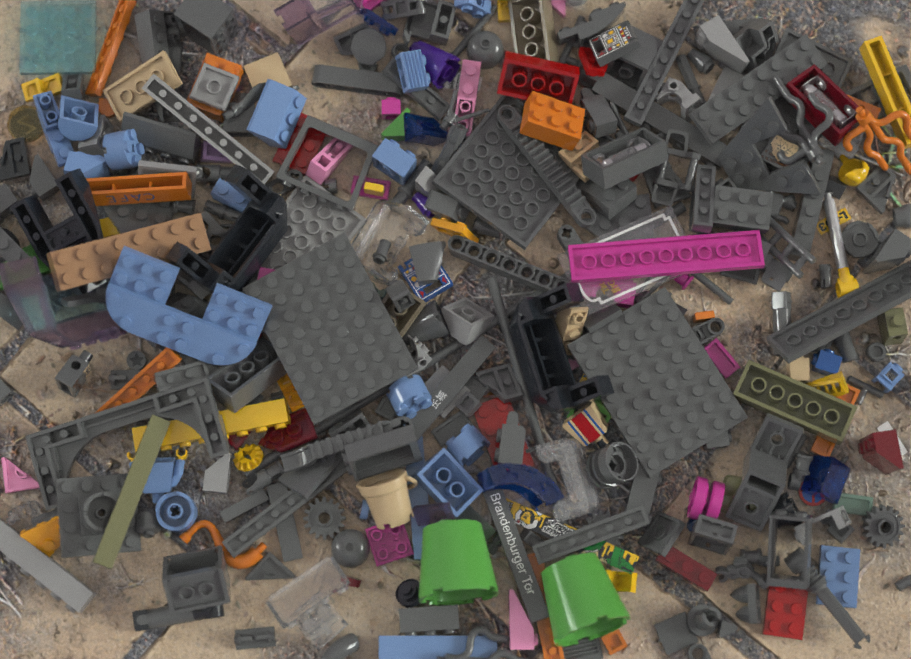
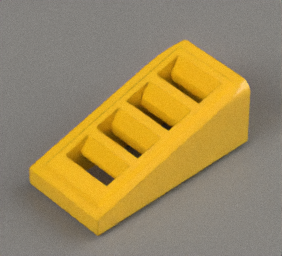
M842 371L805 383L811 387H816L818 390H821L820 386H824L825 391L823 392L834 397L849 393V388ZM828 384H831L832 389L828 388Z

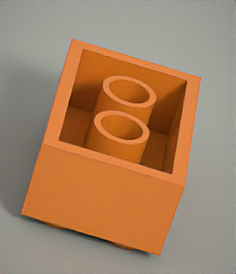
M206 53L201 68L206 63L239 76L240 79L229 102L232 103L244 74L242 65ZM188 96L187 101L204 115L219 122H224L223 111L192 100Z
M532 91L524 103L519 133L573 151L581 140L585 109Z

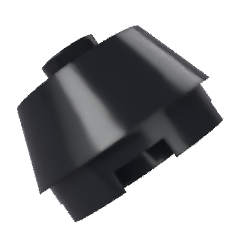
M787 491L780 495L772 512H775L776 509L787 510V513L795 514V511L799 510L793 498L788 499L789 492ZM778 519L777 528L779 530L794 529V527L803 522Z

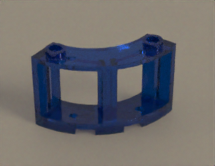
M498 464L486 468L476 475L484 493L498 489L515 492L525 498L535 512L565 498L552 479L546 477L538 469L524 464Z

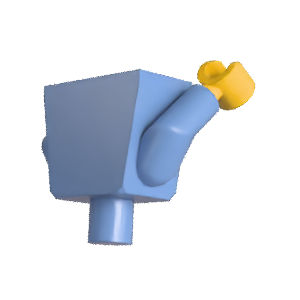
M178 448L176 450V457L178 458L176 461L175 457L156 458L142 492L144 494L152 493L153 503H157L164 493L171 492L172 487L177 486L183 475L184 460L188 456L187 450H185L183 456L178 455ZM128 452L127 458L131 461L129 463L130 469L134 458H131V453Z

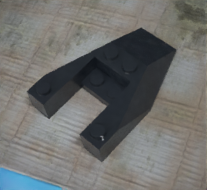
M80 168L70 171L55 180L74 214L59 224L52 225L36 195L26 197L10 206L36 255L49 269L47 253L103 239L91 188ZM111 278L70 289L76 295L96 292L99 288L107 287Z

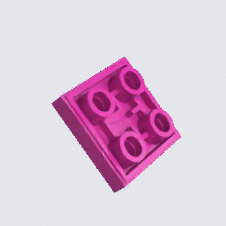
M384 524L385 529H378L376 526L365 529L377 567L414 555L404 524L391 528L389 524Z

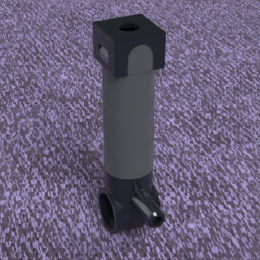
M223 604L173 615L170 614L169 606L132 612L135 632L225 616Z

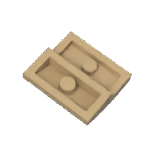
M585 130L573 151L563 148L558 152L566 165L585 183L589 178L583 175L581 155L600 147L599 141Z

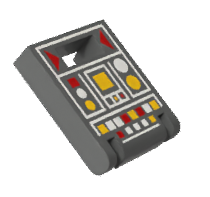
M624 21L588 39L600 67L640 47V43L629 21Z

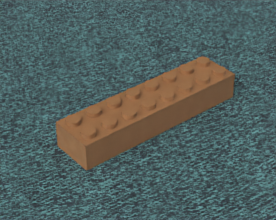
M197 213L47 253L46 256L56 290L59 292L111 278L123 246L164 262H169L166 256L176 242L189 247L196 254L210 251L211 247L202 215Z

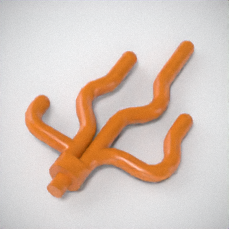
M862 106L856 108L857 114L855 118L859 126L844 136L842 144L847 152L852 151L853 147L850 141L862 132H865L864 153L868 157L875 159L883 171L888 170L889 166L883 156L871 149L875 133L882 143L896 145L897 158L907 174L911 175V164L904 154L905 146L903 141L897 137L886 136L880 126H885L897 118H902L903 130L908 139L911 140L910 115L906 111L899 110L890 113L882 119H875L868 109H863Z

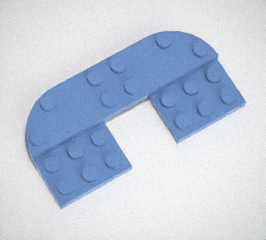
M123 246L107 286L105 298L108 312L118 326L131 334L213 365L237 363L253 351L271 311L272 304L217 283L202 319L165 305L180 270L179 267Z

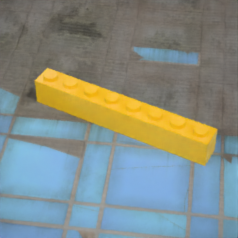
M285 398L247 405L236 413L229 409L219 411V414L223 417L228 439L229 435L237 434V437L248 435L250 431L256 430V433L266 432L267 428L270 427L282 429L287 427L286 424H291L288 402ZM171 420L160 450L161 452L172 450L173 446L179 445L180 448L190 447L193 442H199V444H205V442L192 427L181 421ZM147 425L132 428L136 452Z

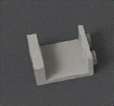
M843 505L813 518V523L832 515L838 529H842L852 523ZM806 522L794 527V536L798 543H802V546L805 545Z

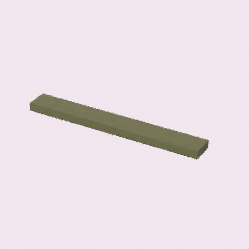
M153 414L151 415L93 558V563L112 569L170 421Z

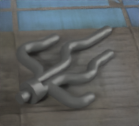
M775 75L773 82L789 103L796 105L798 109L796 125L803 135L802 137L797 134H789L787 131L780 133L784 140L797 142L801 149L790 157H787L783 151H778L777 157L783 164L791 165L807 155L811 163L816 162L818 166L825 163L822 158L824 153L819 147L817 139L832 124L834 119L832 109L828 105L821 103L813 92L808 93L807 97L812 105L826 115L825 121L810 133L804 124V103L800 98L793 96L781 78Z
M477 626L468 633L466 648L463 653L457 655L445 653L444 657L437 656L436 658L499 659L504 657L507 659H530L518 657L505 649L497 650L487 658L471 657L475 637L478 634H482L495 642L507 643L510 640L509 636L496 634L483 626Z

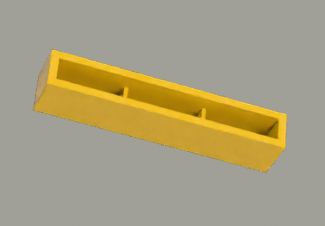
M882 35L864 41L859 50L886 115L902 110L906 111L911 118V104ZM897 118L890 123L894 134L903 141L905 149L910 148L911 140L908 139L903 130V119Z

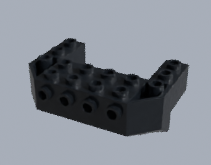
M237 164L224 180L246 198L249 204L206 261L189 247L179 242H176L166 256L169 261L179 267L180 270L204 290L212 294L217 283L242 292V288L248 284L288 231L287 203L283 197L272 192L248 169Z
M565 283L536 297L523 298L517 304L509 326V332L531 400L553 414L568 412L614 394L609 375L595 376L576 384L553 315L584 301L578 283Z

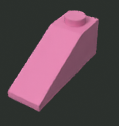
M334 137L310 161L305 175L319 185H322L350 152L353 145Z
M508 590L510 650H533L534 645H538V634L534 633V629L514 590Z

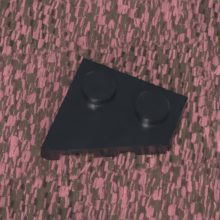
M20 137L5 141L3 155L0 158V182L31 175L32 169L26 138Z

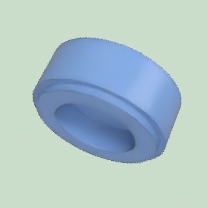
M362 500L359 519L366 520L368 519L369 506L366 500Z

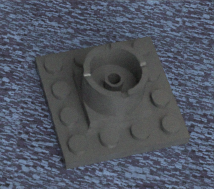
M128 473L55 479L61 558L95 555ZM138 505L118 553L142 551L140 534L136 531ZM99 510L103 512V517L98 515Z

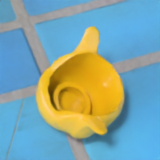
M843 154L840 155V160L843 164L838 173L839 180L851 187L862 183L869 173V165L864 160L849 159Z

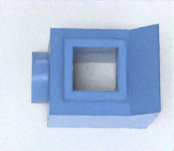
M889 362L871 381L873 383L877 381L885 387L883 392L886 394L903 378V369L897 363L892 364Z

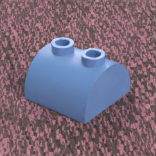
M61 95L58 119L60 132L71 141H83L91 138L98 127L99 104Z

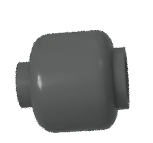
M143 508L141 512L136 514V531L142 534L144 538H153L155 534L161 531V525L156 518L155 508Z

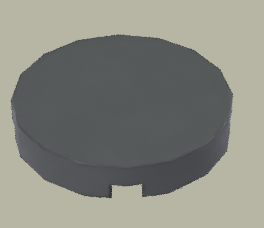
M855 221L847 225L842 231L847 255L862 259L869 257L876 251L879 235L871 224Z

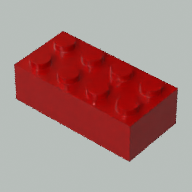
M506 51L497 85V94L527 100L532 91L572 104L580 75V67Z

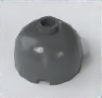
M491 31L475 33L467 44L468 60L481 62V69L494 68L503 57L504 47L502 41L497 34Z
M345 529L334 537L331 543V553L339 565L346 568H355L367 560L370 553V544L362 532L356 529Z

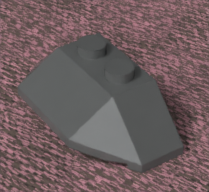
M177 292L168 297L165 305L202 319L209 302L204 298L201 300L199 297ZM145 339L154 349L161 346Z

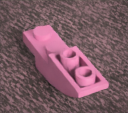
M463 59L455 114L458 117L475 112L481 62ZM474 117L458 122L468 129L465 136H469L472 132Z

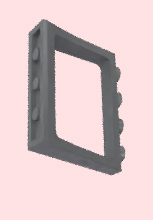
M308 115L276 177L282 179V184L293 188V185L300 187L299 191L306 195L311 193L318 195L317 199L327 203L328 200L334 202V207L343 211H345V208L354 210L373 163L372 155L379 145ZM310 128L317 129L367 152V158L349 201L287 174V170Z

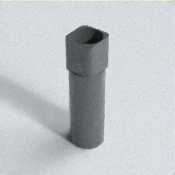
M771 292L773 333L791 324L792 300L790 292ZM774 350V356H780V355Z

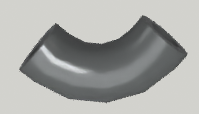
M353 633L342 636L326 649L320 659H345L359 650L358 638Z

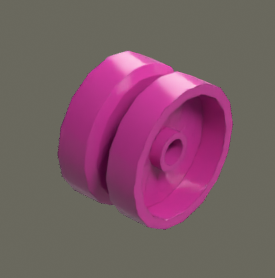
M697 476L688 501L687 518L696 520L699 514L703 512L705 516L718 519L724 498L725 483L714 481L709 488L708 478Z

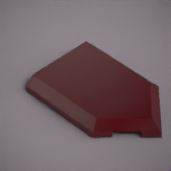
M306 408L290 414L291 424H286V428H267L268 431L261 438L258 445L283 453L318 438V435Z

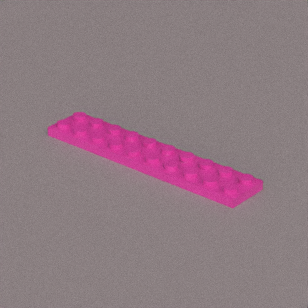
M760 230L568 245L572 283L759 269L765 266Z

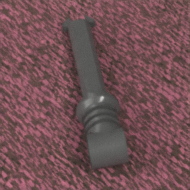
M799 547L784 558V561L795 575L800 574L799 577H803L804 550ZM812 565L810 568V586L806 591L817 595L855 643L853 647L862 649L859 642L865 638L870 643V634L866 636L827 587L826 576L821 575L820 572L817 574L818 570H814L815 566Z

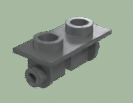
M111 370V375H109L111 390L121 389L141 370Z
M274 626L235 630L234 642L236 650L276 646Z

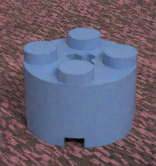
M134 129L106 134L103 138V148L106 147L107 151L104 154V158L110 169L117 171L138 167L141 155L144 154L145 150L143 144L138 142Z
M416 374L413 375L414 378L408 379L405 376L397 380L389 387L390 392L386 393L396 414L400 417L406 416L412 419L417 415V411L429 408L432 405V397L422 378Z
M469 423L460 430L461 433L456 438L453 436L446 442L448 446L446 450L463 468L465 464L467 466L473 464L483 455L484 451L482 449L485 446L487 448L490 446V442L474 425L471 426Z
M170 492L158 500L155 513L158 523L163 528L172 532H184L195 523L198 508L193 499L182 492ZM174 508L179 509L181 512L179 516L172 512Z

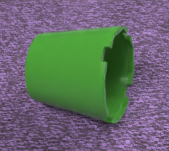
M469 519L441 520L423 528L419 584L420 603L424 604L426 601H429V605L432 606L464 605L474 603V599L482 598L483 601L498 596V586L483 527L480 522Z
M596 553L570 555L563 560L551 564L541 572L555 646L577 645L579 643L578 640L588 638L589 641L597 639L627 624L628 620H631L624 603Z

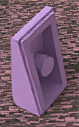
M203 141L201 145V162L233 163L207 141Z

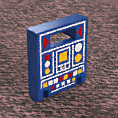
M412 258L404 262L406 269H403L401 265L397 266L412 292L425 302L454 286L441 265L438 280L442 286L426 294L423 289L431 284L419 286Z

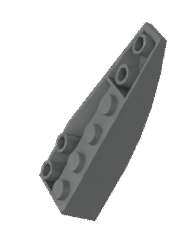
M148 9L135 14L142 64L158 53L166 51L181 79L182 41L180 29L174 16L175 12ZM179 86V87H177V88L174 89V90H175L177 93L180 94V86ZM154 102L161 122H178V118L159 102Z

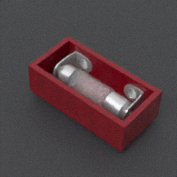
M815 64L787 83L786 87L793 96L800 98L804 103V117L815 128L825 121L826 115L812 105L807 97L808 93L813 92L821 103L828 105L832 109L834 114L833 122L821 134L834 146L840 144L848 132L859 126L855 118L857 114L856 108L859 106Z

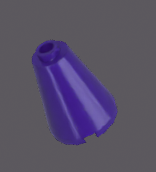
M423 41L412 43L409 51L421 49L422 55L424 54L426 57L425 70L426 73H429L430 82L438 89L446 87L443 84L447 81L450 83L455 78L461 66L458 64V61H461V59Z

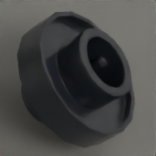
M407 579L399 584L395 596L396 600L403 607L412 608L420 603V582L415 579Z

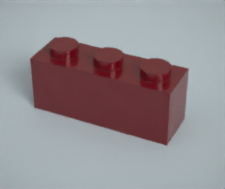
M673 546L666 557L658 554L654 560L703 592L709 590L718 575Z

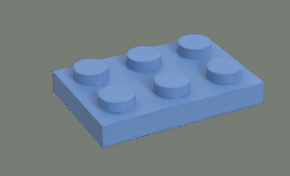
M820 545L818 573L820 572L821 575L826 576L827 587L843 607L857 608L860 549ZM816 595V604L824 605Z

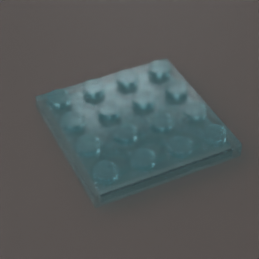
M96 0L21 1L19 73L21 75L94 73L96 67Z

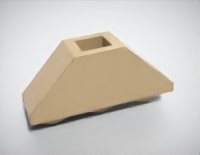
M587 306L568 308L557 313L555 321L567 355H572L567 345L581 337L589 310Z

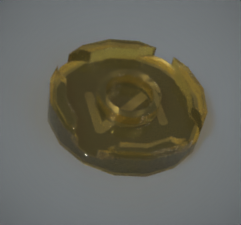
M22 105L10 113L7 127L9 133L15 139L24 137L26 142L30 143L43 135L44 132L36 107Z

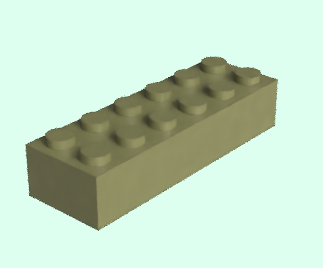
M748 360L733 393L737 401L803 427L805 431L839 446L844 440L858 407L751 360Z

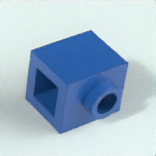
M830 349L819 350L811 358L810 364L813 365L811 370L826 376L837 373L843 357L835 355V352Z

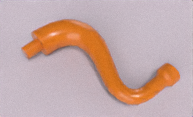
M208 520L195 522L186 532H182L179 536L188 544L191 541V537L200 528H206L211 534L215 547L222 545L226 564L235 569H247L255 565L263 558L261 553L267 548L261 542L256 548L251 546L246 552L233 558L223 545L222 541L224 539L219 530Z

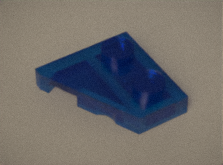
M358 8L355 13L363 18V21L367 24L378 27V31L386 36L389 34L396 35L399 30L369 9Z

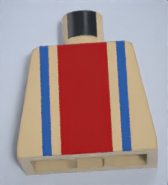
M595 401L586 404L576 411L562 425L568 433L585 447L593 441L599 449L609 443L603 435L609 426Z

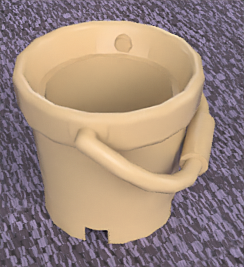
M397 468L362 479L356 485L362 497H365L378 529H385L384 524H389L391 528L409 522L411 520L410 516L414 517L408 490L417 487L418 481L407 476V471L404 468Z

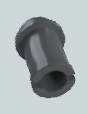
M386 239L380 240L378 248L372 256L375 263L384 264L387 261V254L391 247L390 241Z
M831 264L819 265V269H817L820 272V288L833 287L831 276L833 268H831Z

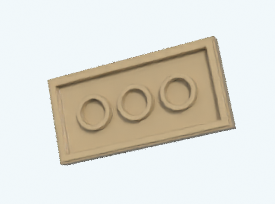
M166 51L158 53L102 90L120 123H122L124 111L136 115L156 102L153 97L141 89L153 73L172 89H176L183 84Z

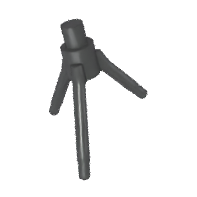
M454 90L449 109L443 118L440 128L446 131L453 122L458 123L487 113L490 109L487 108L458 117L453 112L457 102V90Z

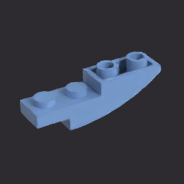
M51 91L33 95L38 117L50 151L54 155L58 167L65 166L69 151L74 152L70 140L59 130L58 106Z

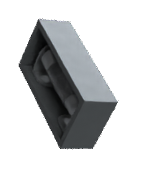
M642 127L582 154L583 175L604 189L611 188L622 181H626L637 174L644 173L646 170L668 161L666 141Z

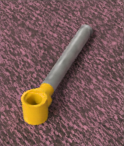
M827 192L824 195L825 200H823L839 275L835 282L837 297L840 298L859 288L857 279L850 275L835 200L832 198L833 193Z

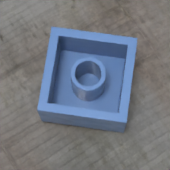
M385 138L372 155L373 166L400 185H404L417 168L416 156L409 150L404 151L401 149L400 145L393 139L389 141Z

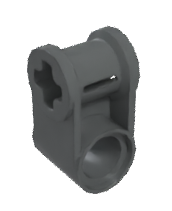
M571 225L560 227L557 233V240L569 259L568 245L584 244V242ZM563 231H564L565 233H568V232L570 233V235H569L568 238H567V236H564V237L562 236Z
M712 318L692 327V330L701 344L704 345L720 336L725 329V324L720 318ZM713 323L718 324L720 331H712L710 325Z

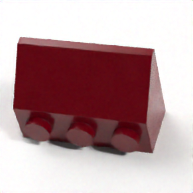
M896 429L871 433L859 440V454H862L865 461L885 475L904 468Z

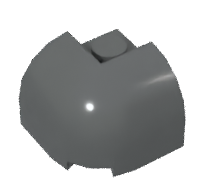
M765 18L751 19L739 25L740 30L733 35L749 59L746 69L752 71L773 57L776 43L779 41L772 20Z

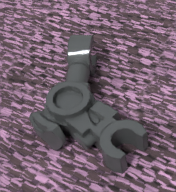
M746 556L735 557L733 564L727 567L718 566L715 568L716 574H723L719 576V582L721 583L726 582L728 578L734 580L751 577L757 581V584L762 589L766 590L769 587L767 586V574H759L754 571V567Z

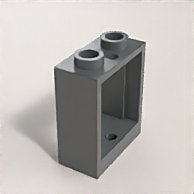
M699 514L692 526L688 544L726 555L734 543L738 525Z

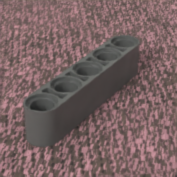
M328 65L314 66L312 85L315 87L400 98L403 95V90L381 72Z

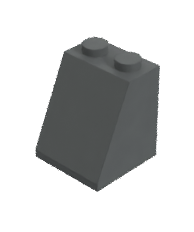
M632 26L640 47L610 62L606 73L638 91L663 40Z

